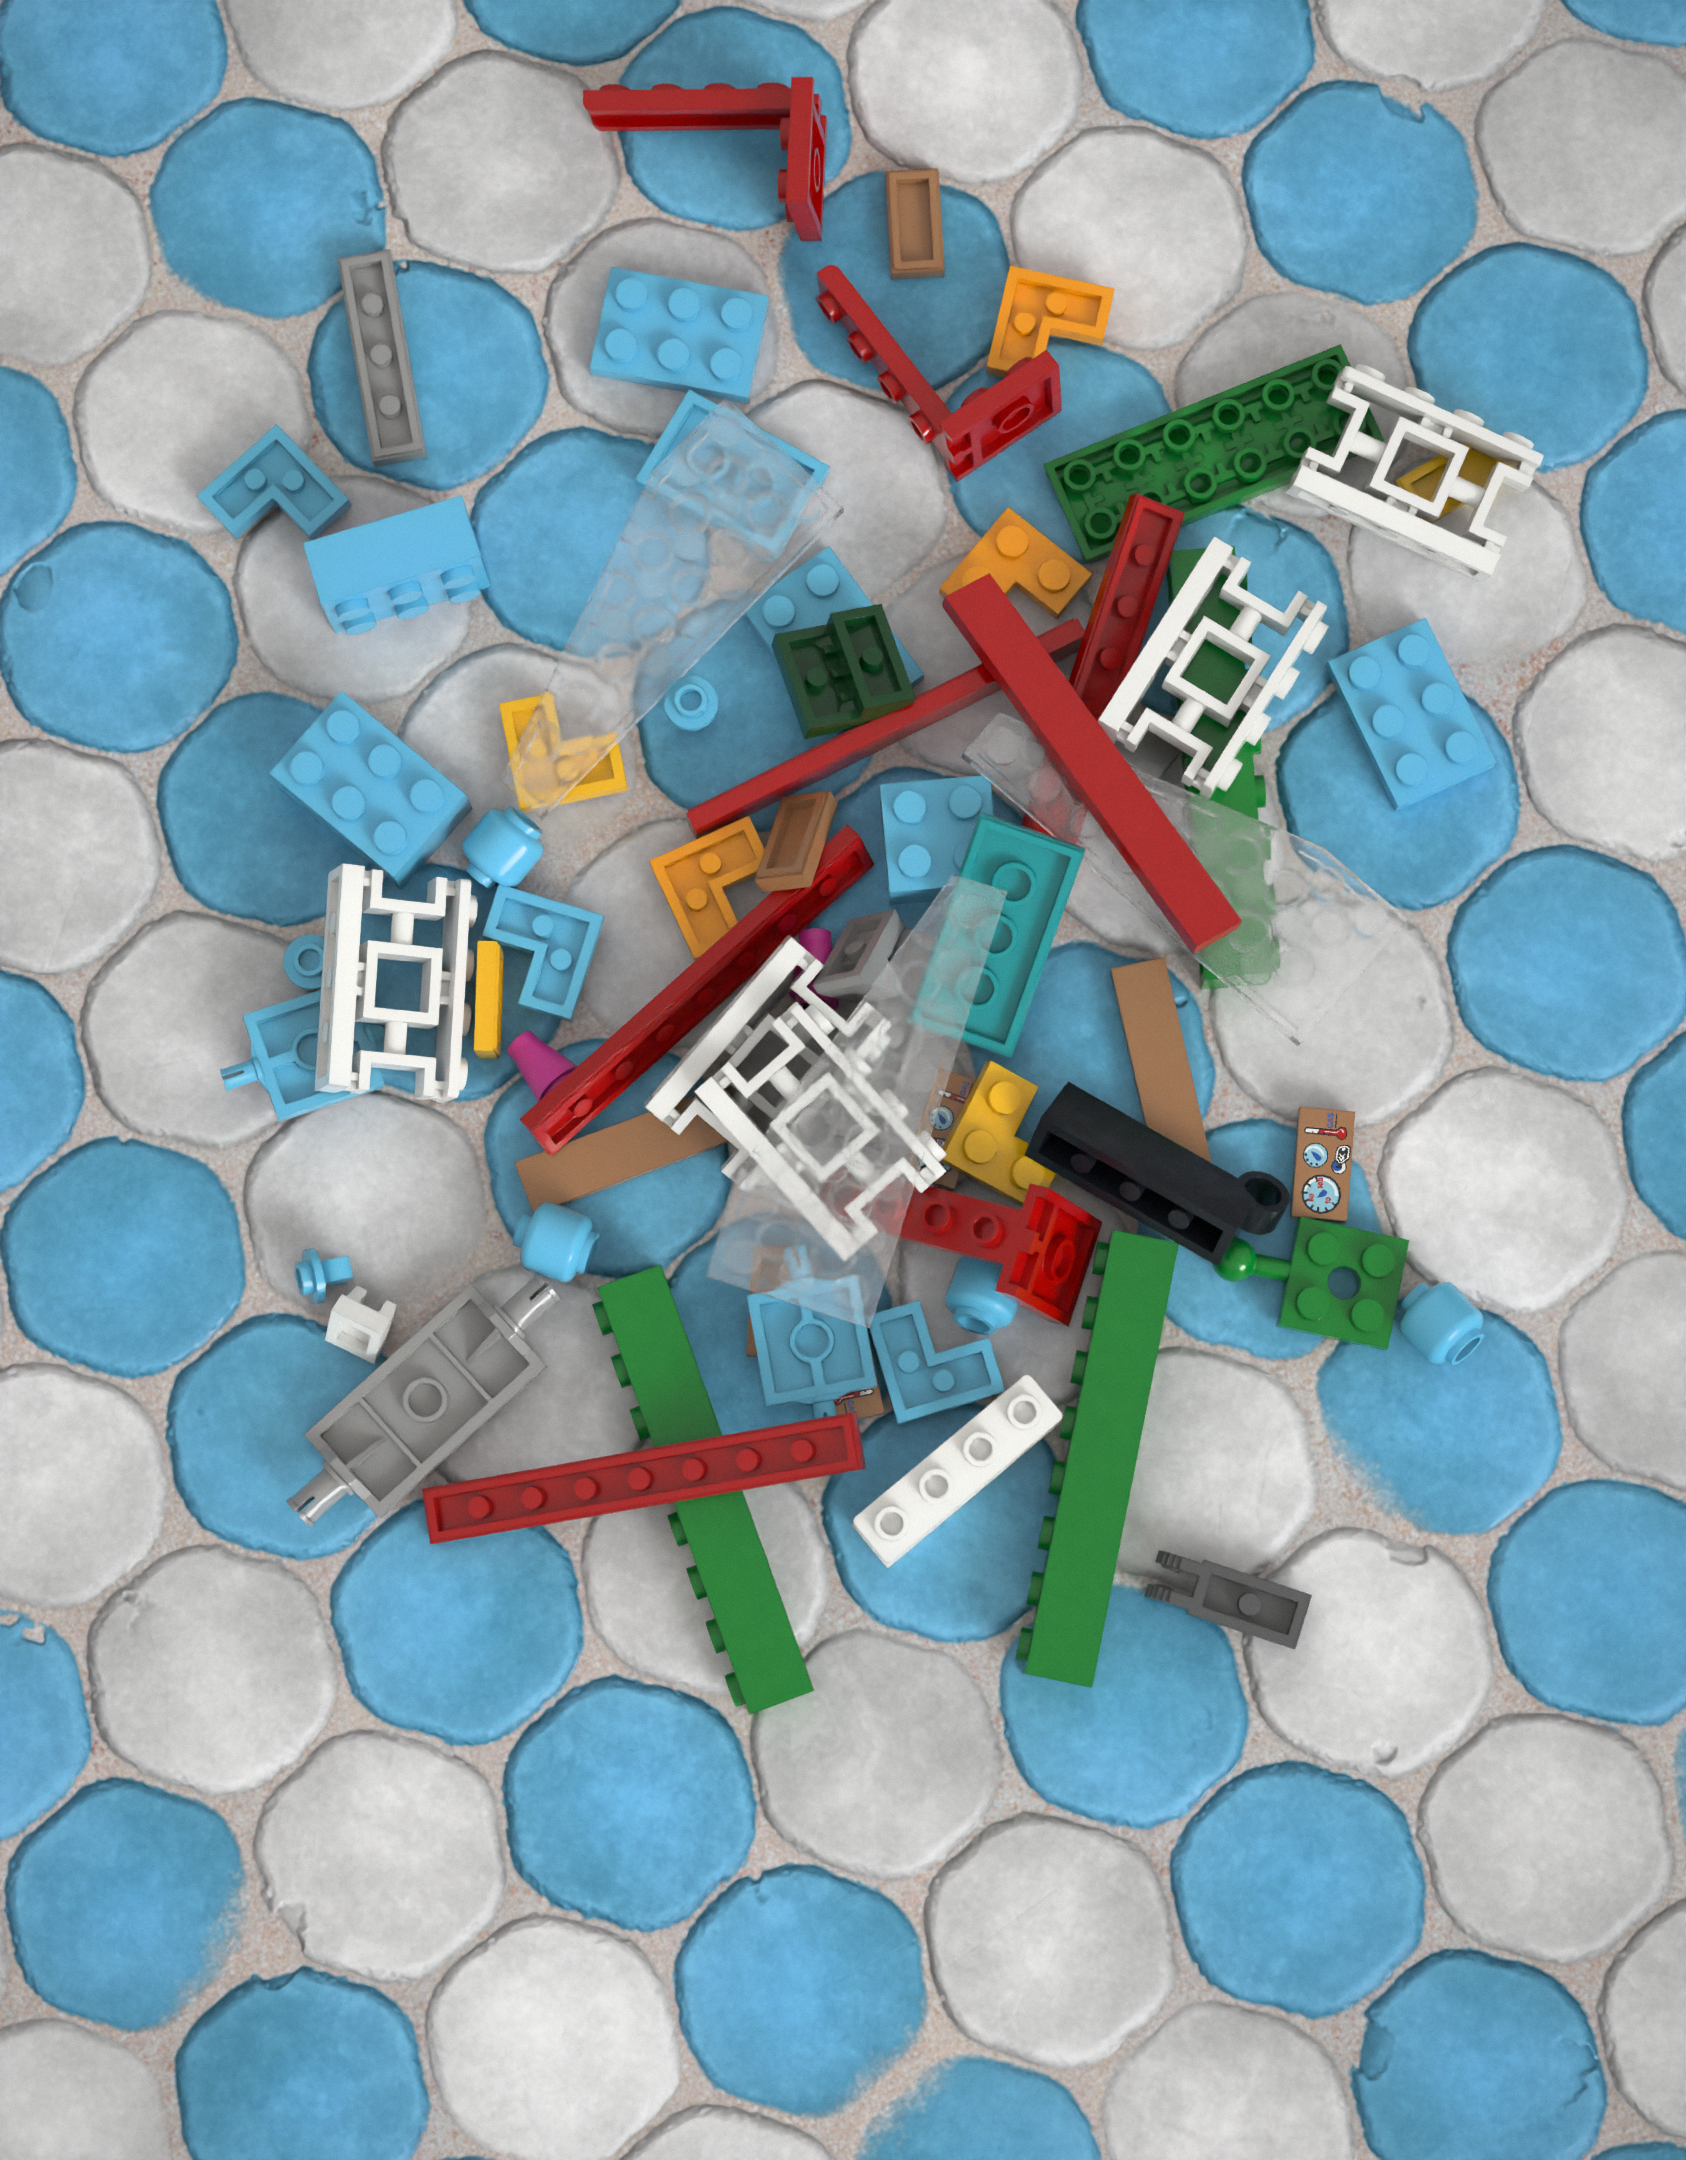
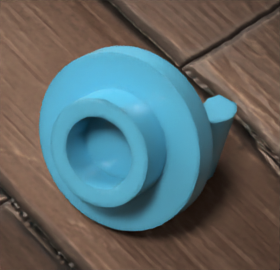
M685 676L674 681L667 689L664 697V708L672 724L682 730L695 732L705 728L714 720L718 712L719 700L715 688L707 680L698 676Z
M314 934L304 935L295 939L286 949L283 959L284 970L288 978L302 989H321L324 937Z
M314 1248L303 1250L302 1262H297L294 1266L299 1293L301 1295L309 1294L313 1304L325 1302L326 1287L346 1284L348 1282L347 1279L353 1278L349 1256L332 1258L321 1262Z

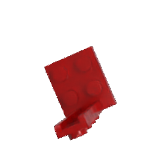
M791 77V88L781 83L767 82L758 85L757 88L736 89L734 86L725 83L708 84L704 89H683L678 85L664 83L654 85L652 90H630L628 87L618 84L603 85L599 90H583V105L590 114L594 127L599 131L780 130L782 151H788L787 169H779L778 172L779 202L785 203L787 222H794L801 241H822L827 116L820 115L822 102L819 94H814L813 77Z
M828 265L816 273L820 294L816 296V302L824 316L830 323L835 324L840 321L850 334L846 337V340L855 356L863 364L870 360L880 373L877 376V380L885 395L893 404L901 400L911 413L908 421L915 434L924 444L930 441L934 443L943 455L945 468L956 482L1062 411L1059 365L1046 349L1033 359L1025 357L1016 362L1007 371L1004 379L989 389L981 387L973 391L962 402L961 408L951 413L843 272L835 265Z
M842 1165L823 1182L819 1196L844 1224L853 1227L858 1226L844 1208L865 1189L847 1168ZM895 1178L861 1208L864 1214L879 1229L877 1233L1003 1266L995 1288L996 1292L1049 1322L1069 1327L1103 1223L1052 1189L1031 1183L1021 1210L930 1186L920 1193L910 1181Z

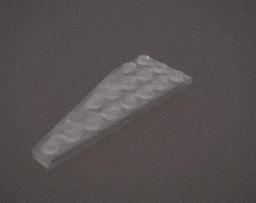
M726 397L650 473L501 777L502 783L541 820L564 799L651 710L670 687L694 666L844 512L843 504Z
M998 712L962 753V759L1053 837L1085 847L1083 863L1297 1047L1408 920L1324 847L1132 768L1242 920L1238 929L1192 954L1025 722Z
M952 874L865 997L855 1008L789 1102L740 1167L706 1277L870 1328L1007 891Z

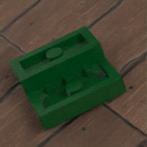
M882 604L830 613L826 625L779 633L774 636L771 646L804 739L858 726L914 703L915 695Z

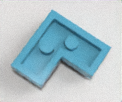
M277 424L197 495L200 503L236 540L274 505H277L310 540L316 539L352 507L350 500Z
M498 884L482 937L487 941H497L500 945L534 954L519 998V1006L571 1023L573 1022L605 921L604 915Z
M920 1300L866 1316L898 1425L1005 1392L990 1339H982L935 1353Z

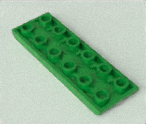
M1341 344L1045 463L1043 467L1085 563L1097 562L1110 556L1129 496L1132 494H1140L1184 512L1185 515L1181 527L1289 484L1293 474L1299 467L1303 453L1308 447L1332 457L1350 416V413L1326 403L1335 386L1334 383L1338 374L1345 366L1351 367ZM1368 407L1358 431L1383 442L1382 434ZM1349 451L1345 461L1359 455Z

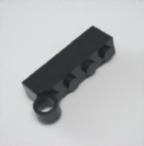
M1067 1082L1040 1118L1024 1154L1026 1157L1216 1266L1220 1265L1241 1230L1257 1235H1264L1274 1231L1290 1200L1288 1190L1274 1176L1260 1171H1250L1237 1178L1070 1082Z

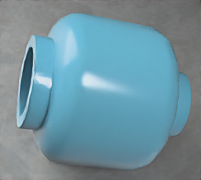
M509 805L506 810L490 809L463 841L462 849L470 861L466 871L480 884L489 889H492L496 883L511 888L518 886L544 853V846L539 838L543 833L542 829L527 815L513 806Z
M544 1202L535 1210L533 1216L527 1214L521 1216L513 1237V1245L521 1248L520 1262L526 1270L567 1283L577 1273L586 1275L597 1249L599 1233L592 1231V1221L586 1214L552 1202Z
M965 1256L958 1260L945 1294L946 1306L953 1314V1321L958 1326L973 1333L990 1335L996 1329L1005 1328L1012 1323L1019 1304L995 1291L1003 1266Z
M1450 1282L1438 1283L1431 1288L1426 1283H1422L1414 1288L1401 1304L1406 1311L1400 1323L1402 1335L1433 1364L1449 1362L1451 1365H1456L1477 1348L1484 1337V1334L1480 1331L1483 1323V1314Z

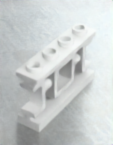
M1357 364L1355 368L1345 366L1338 374L1334 383L1335 386L1326 402L1350 413L1331 457L1308 447L1303 453L1299 467L1293 474L1285 493L1479 582L1484 581L1493 574L1501 556L1498 553L1507 539V536L1483 526L1500 485L1503 483L1521 492L1525 491L1530 487L1534 478L1532 476L1540 466L1544 456L1532 450L1534 444L1521 435L1504 432L1501 436L1483 428L1484 420L1470 412L1455 409L1453 413H1450L1433 405L1435 398L1422 390L1405 387L1404 391L1385 383L1386 376L1374 368L1362 364ZM1370 402L1400 415L1394 422L1385 443L1358 431ZM1402 438L1448 458V462L1430 501L1384 481ZM1469 447L1512 466L1510 467L1501 462L1495 464L1489 473L1484 487H1480L1457 476ZM1349 451L1376 464L1364 491L1384 501L1316 470L1335 477L1340 472ZM1448 496L1473 507L1474 510L1462 536L1482 546L1415 515L1431 522L1439 518Z
M1215 536L1098 720V723L1113 744L1118 740L1125 744L1124 747L1133 753L1149 730L1192 756L1193 760L1184 772L1181 782L1189 787L1191 785L1200 790L1199 795L1208 800L1217 787L1225 792L1228 790L1243 765L1235 757L1245 741L1253 746L1256 745L1272 717L1264 713L1265 709L1274 695L1281 700L1285 699L1300 674V671L1292 667L1302 650L1312 655L1329 628L1328 625L1321 622L1328 606L1319 600L1316 604L1307 600L1308 596L1300 591L1297 592L1289 607L1283 613L1241 588L1239 585L1247 574L1251 562L1243 557L1239 559L1232 555L1233 547ZM1223 573L1228 576L1221 589L1219 598L1241 610L1230 630L1204 616L1194 633H1188L1186 631L1187 627L1220 575ZM1298 618L1304 622L1270 678L1266 680L1260 675L1268 664L1271 655L1249 643V639L1260 622L1285 637L1295 619ZM1205 639L1251 666L1227 705L1181 678ZM1163 665L1170 666L1171 669L1163 681L1162 689L1184 701L1172 722L1146 707L1135 726L1128 723ZM1241 709L1247 713L1211 772L1207 771L1203 766L1211 755L1213 747L1190 734L1203 713L1228 728L1238 710Z
M343 863L328 874L314 1091L337 1093L343 1090L350 1091V1093H364L370 1089L372 1067L416 1072L414 1099H433V1102L439 1103L451 1101L458 1097L459 1090L462 1091L464 1089L468 1075L467 1060L461 1057L462 1036L467 1035L471 1023V1007L468 1003H464L465 983L470 981L474 970V952L472 949H468L469 928H472L475 924L478 908L476 896L471 895V880L458 879L456 881H448L447 878L442 877L432 879L427 882L426 903L382 898L383 870L372 869L365 871V866ZM362 913L392 916L390 943L367 940L360 944ZM443 918L442 948L412 945L414 919L437 921ZM378 958L422 963L419 1012L375 1007ZM355 1022L385 1025L383 1052L360 1050L353 1054ZM437 1026L435 1058L406 1055L407 1027L431 1029Z
M789 935L644 1102L646 1109L660 1121L665 1122L678 1135L681 1134L696 1115H699L732 1143L737 1149L720 1169L721 1172L731 1178L746 1193L755 1185L763 1190L772 1179L755 1160L747 1169L742 1166L750 1154L715 1114L696 1096L693 1097L681 1113L675 1109V1106L724 1049L730 1055L717 1069V1072L728 1062H731L737 1068L769 1030L788 1044L772 1026L776 1019L768 1012L765 1013L753 1028L747 1022L795 966L799 965L803 970L789 987L808 1004L811 1005L813 1003L829 1022L849 1039L864 1022L869 1026L852 1046L862 1059L867 1060L871 1064L892 1040L886 1034L892 1023L865 1000L846 1021L807 988V985L824 965ZM798 1023L792 1029L805 1045L811 1040L812 1036L801 1023ZM807 1046L799 1055L810 1064L797 1079L808 1090L816 1083L814 1080L828 1064ZM838 1065L830 1072L843 1088L851 1082ZM828 1088L786 1124L802 1143L818 1127L819 1122L814 1116L827 1101L834 1106L839 1102ZM739 1090L732 1096L746 1113L756 1105L772 1120L790 1106L783 1096L773 1105L758 1091L753 1093L748 1099ZM777 1134L771 1142L778 1147L783 1142V1139Z
M796 1001L772 1023V1026L789 1044L783 1052L749 1082L731 1062H728L694 1092L837 1254L846 1261L879 1231L861 1208L901 1173L922 1193L946 1172V1169L939 1162L947 1154L926 1130L916 1137L902 1119L910 1112L888 1087L878 1094L864 1077L872 1069L851 1045L841 1052L827 1035L835 1027L813 1003L804 1010ZM798 1023L802 1024L848 1076L851 1082L843 1088L831 1073L827 1072L807 1090L786 1067L788 1062L807 1047L792 1031ZM769 1080L786 1099L790 1106L769 1124L783 1139V1142L778 1147L770 1141L725 1090L728 1085L733 1083L745 1098L748 1099ZM828 1088L864 1128V1131L826 1165L822 1166L786 1124ZM873 1107L879 1111L925 1163L926 1166L921 1171L917 1172L908 1160L902 1156L887 1171L881 1174L860 1149L881 1131L866 1114ZM844 1165L865 1190L844 1208L858 1224L852 1232L801 1176L800 1172L805 1167L822 1183L839 1167Z
M1024 1375L854 1518L852 1527L888 1569L1055 1429L1063 1417L1062 1412L1030 1375Z

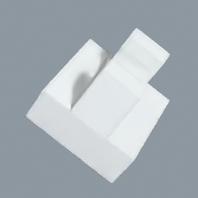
M356 1286L347 1296L341 1294L332 1308L325 1341L375 1364L385 1347L397 1305L387 1300L379 1311L373 1310L363 1305L367 1290Z

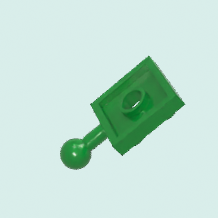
M1299 1217L1296 1222L1289 1260L1256 1254L1253 1247L1247 1241L1237 1238L1220 1265L1216 1266L1213 1263L1212 1265L1218 1276L1230 1282L1242 1281L1251 1274L1284 1282L1276 1327L1379 1350H1387L1409 1240ZM1336 1268L1347 1269L1356 1278L1357 1288L1350 1299L1337 1298L1328 1287L1329 1275Z

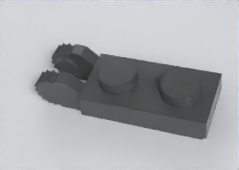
M1158 1551L1155 1562L1161 1564L1162 1568L1198 1577L1191 1597L1175 1592L1173 1588L1161 1584H1148L1145 1593L1146 1597L1187 1610V1615L1293 1650L1296 1649L1312 1595L1214 1562L1203 1560L1200 1563L1166 1551Z

